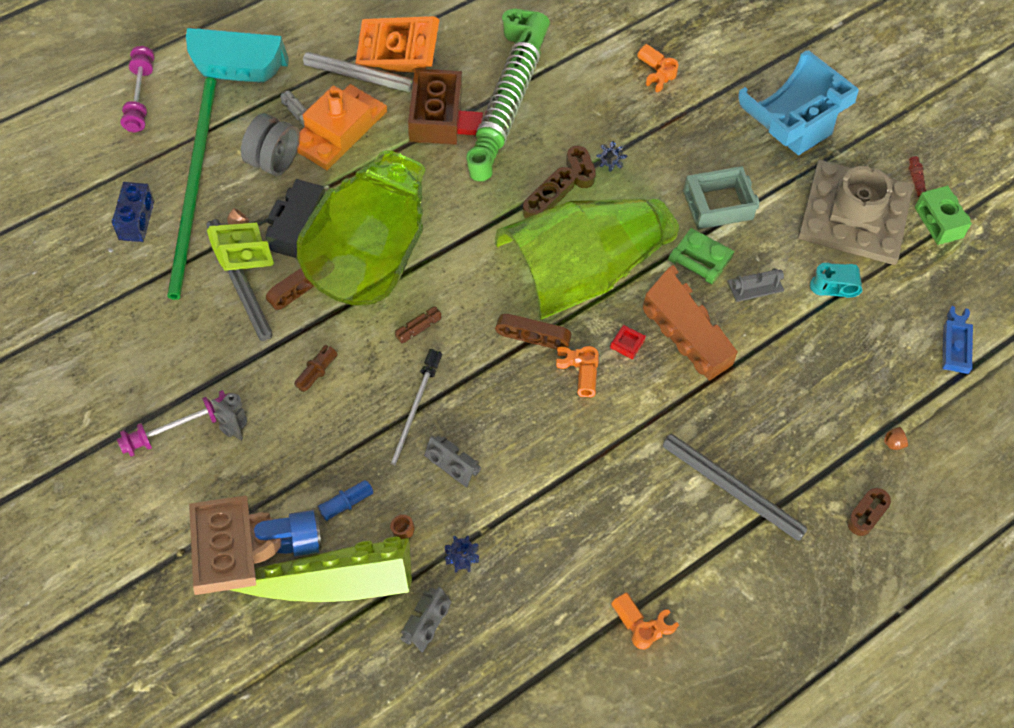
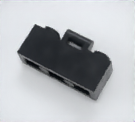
M296 179L292 188L289 187L286 192V202L276 200L266 219L267 223L270 224L266 231V240H268L271 251L299 259L327 201L324 186Z

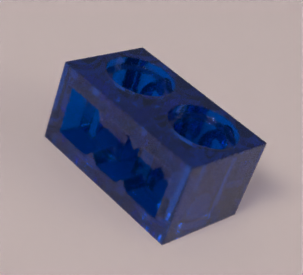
M123 182L112 218V225L118 240L144 242L154 205V199L148 184Z

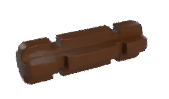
M432 306L426 310V314L421 313L407 322L406 327L401 326L396 329L395 336L400 343L407 342L411 339V335L414 337L430 327L431 322L434 324L441 320V312L436 306Z

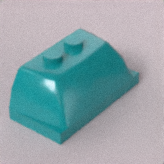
M187 28V51L194 65L204 77L244 82H266L276 75L280 66L288 67L289 57L281 36Z

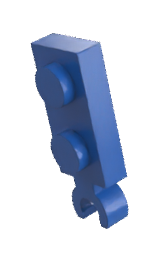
M952 306L947 313L948 320L943 326L942 369L967 374L972 370L973 325L965 323L970 316V311L967 308L963 311L962 316L955 313V306Z

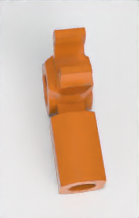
M645 44L640 49L638 58L656 70V73H652L647 77L646 86L654 82L658 83L655 88V92L658 93L663 89L664 83L676 78L679 64L673 58L665 59L664 55L648 44Z
M586 346L582 349L571 351L567 347H558V356H565L566 358L556 360L557 368L565 369L570 366L579 368L578 395L580 397L595 396L596 368L599 364L597 349Z
M628 593L617 597L611 603L626 628L632 630V642L639 649L649 648L653 642L662 637V634L670 635L679 626L678 622L673 625L664 623V619L670 614L669 609L660 612L656 621L644 622V616Z

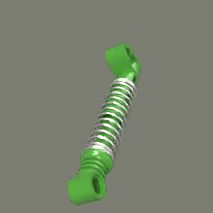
M510 9L502 15L504 36L507 40L515 42V44L511 48L507 63L504 65L499 82L496 84V89L490 98V103L485 111V116L482 118V123L477 129V141L466 156L469 175L475 181H485L492 176V165L498 150L506 143L512 123L515 120L520 104L523 101V96L531 81V76L539 61L540 47L550 25L549 18L543 13Z

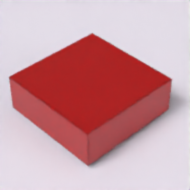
M460 111L458 134L476 136L477 129L482 123L483 112Z
M623 325L611 342L610 348L633 360L645 342L646 336Z

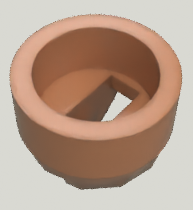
M236 208L227 217L228 225L249 223V219Z

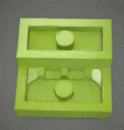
M257 223L210 226L207 229L213 251L225 271L274 265L268 242L262 241Z

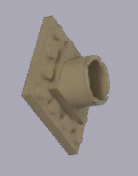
M818 160L798 239L896 265L899 260L914 184L888 178L885 173L876 168L871 169L868 166L850 168Z

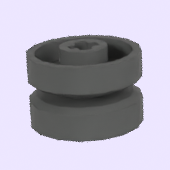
M266 113L259 114L252 120L243 136L241 144L242 160L256 168L261 167L263 171L274 176L282 175L290 167L296 156L300 141L299 130L294 125L284 121L280 122Z

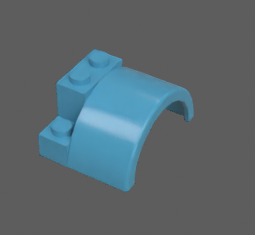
M807 50L801 53L799 62L789 79L773 95L757 102L747 94V88L744 87L739 90V103L748 114L767 128L772 136L784 146H788L797 155H800L833 134L838 113L856 102L859 89Z

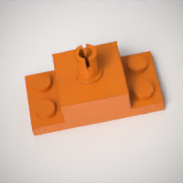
M434 16L362 19L355 64L365 67H379L389 72H414L415 68L426 69V67H432L439 19Z
M351 84L344 90L333 85L303 113L305 127L299 132L300 141L297 153L323 169L328 170L387 112V105Z

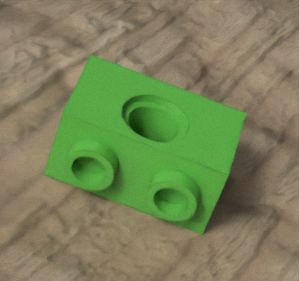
M949 186L922 192L915 205L916 211L937 245L964 238L972 224L970 217L964 212L957 196L952 193Z

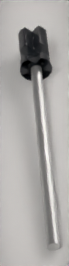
M429 349L424 362L426 366H423L420 370L424 377L392 458V465H396L428 379L429 377H435V369L438 368L443 355L440 351H435L434 349Z

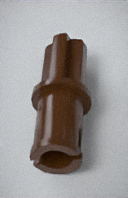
M324 345L316 357L306 363L307 368L294 382V385L301 392L307 391L318 377L325 375L326 368L338 356L335 349Z

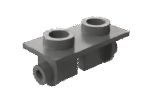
M777 268L744 277L737 276L735 279L727 281L736 302L784 292L780 282L781 279H784V273L782 269L778 270Z
M229 393L220 403L212 399L211 402L215 410L214 416L220 424L219 429L228 437L235 436L242 441L241 430L247 424V417L242 408L239 395Z
M439 435L436 437L431 436L424 456L462 485L468 487L472 475L476 476L481 471L479 462L465 452L458 455L459 448L447 440L445 436L442 438Z
M438 587L437 590L429 588L428 591H424L414 609L417 613L422 614L421 617L411 615L401 631L402 636L400 639L409 645L413 642L420 652H424L428 643L432 641L442 618L447 615L451 604L450 599L441 587Z

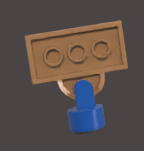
M247 495L189 504L193 588L195 595L256 586L254 564L266 561L276 553H294V557L317 554L319 550H322L317 512L314 513V510L289 513L288 518L273 520L270 518V513L260 512L249 515Z

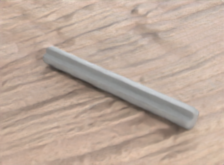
M306 52L303 57L304 65L406 92H410L413 87V79L311 52Z

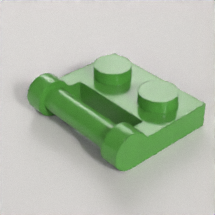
M691 228L679 245L673 249L668 261L673 264L679 263L706 278L705 281L713 285L732 259L734 251Z

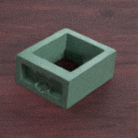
M743 166L686 176L683 192L697 230L754 219L756 210L759 208V199L752 191L751 179L745 174ZM735 188L741 205L709 209L703 194L704 192Z

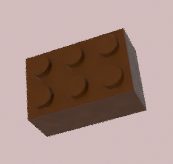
M415 68L408 119L409 142L457 145L462 97V71Z

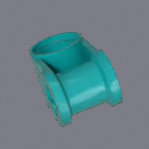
M821 263L816 269V276L810 281V288L815 294L820 296L856 297L863 290L860 269L855 264Z

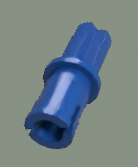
M364 480L345 492L340 490L338 495L317 507L327 522L347 509L349 511L352 510L354 504L372 495L373 489L370 483Z

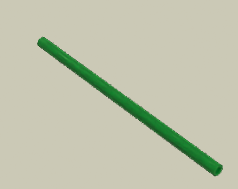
M211 77L206 78L204 82L167 294V297L172 300H178L181 297L217 81Z

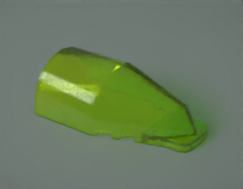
M390 150L381 151L376 160L357 171L353 178H346L337 188H330L326 191L299 233L297 240V260L304 276L318 291L335 301L355 306L376 304L389 297L397 285L423 232L421 201L422 180L426 169L420 162Z
M658 199L569 201L497 229L495 245L499 247L514 241L520 249L535 284L539 306L538 316L542 320L609 292L614 287V284L622 277L625 278L638 263L641 264L662 245L674 241L678 236L679 224L667 206Z

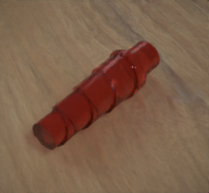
M913 156L909 159V170L917 195L920 197L922 192H926L924 169L919 161V157Z

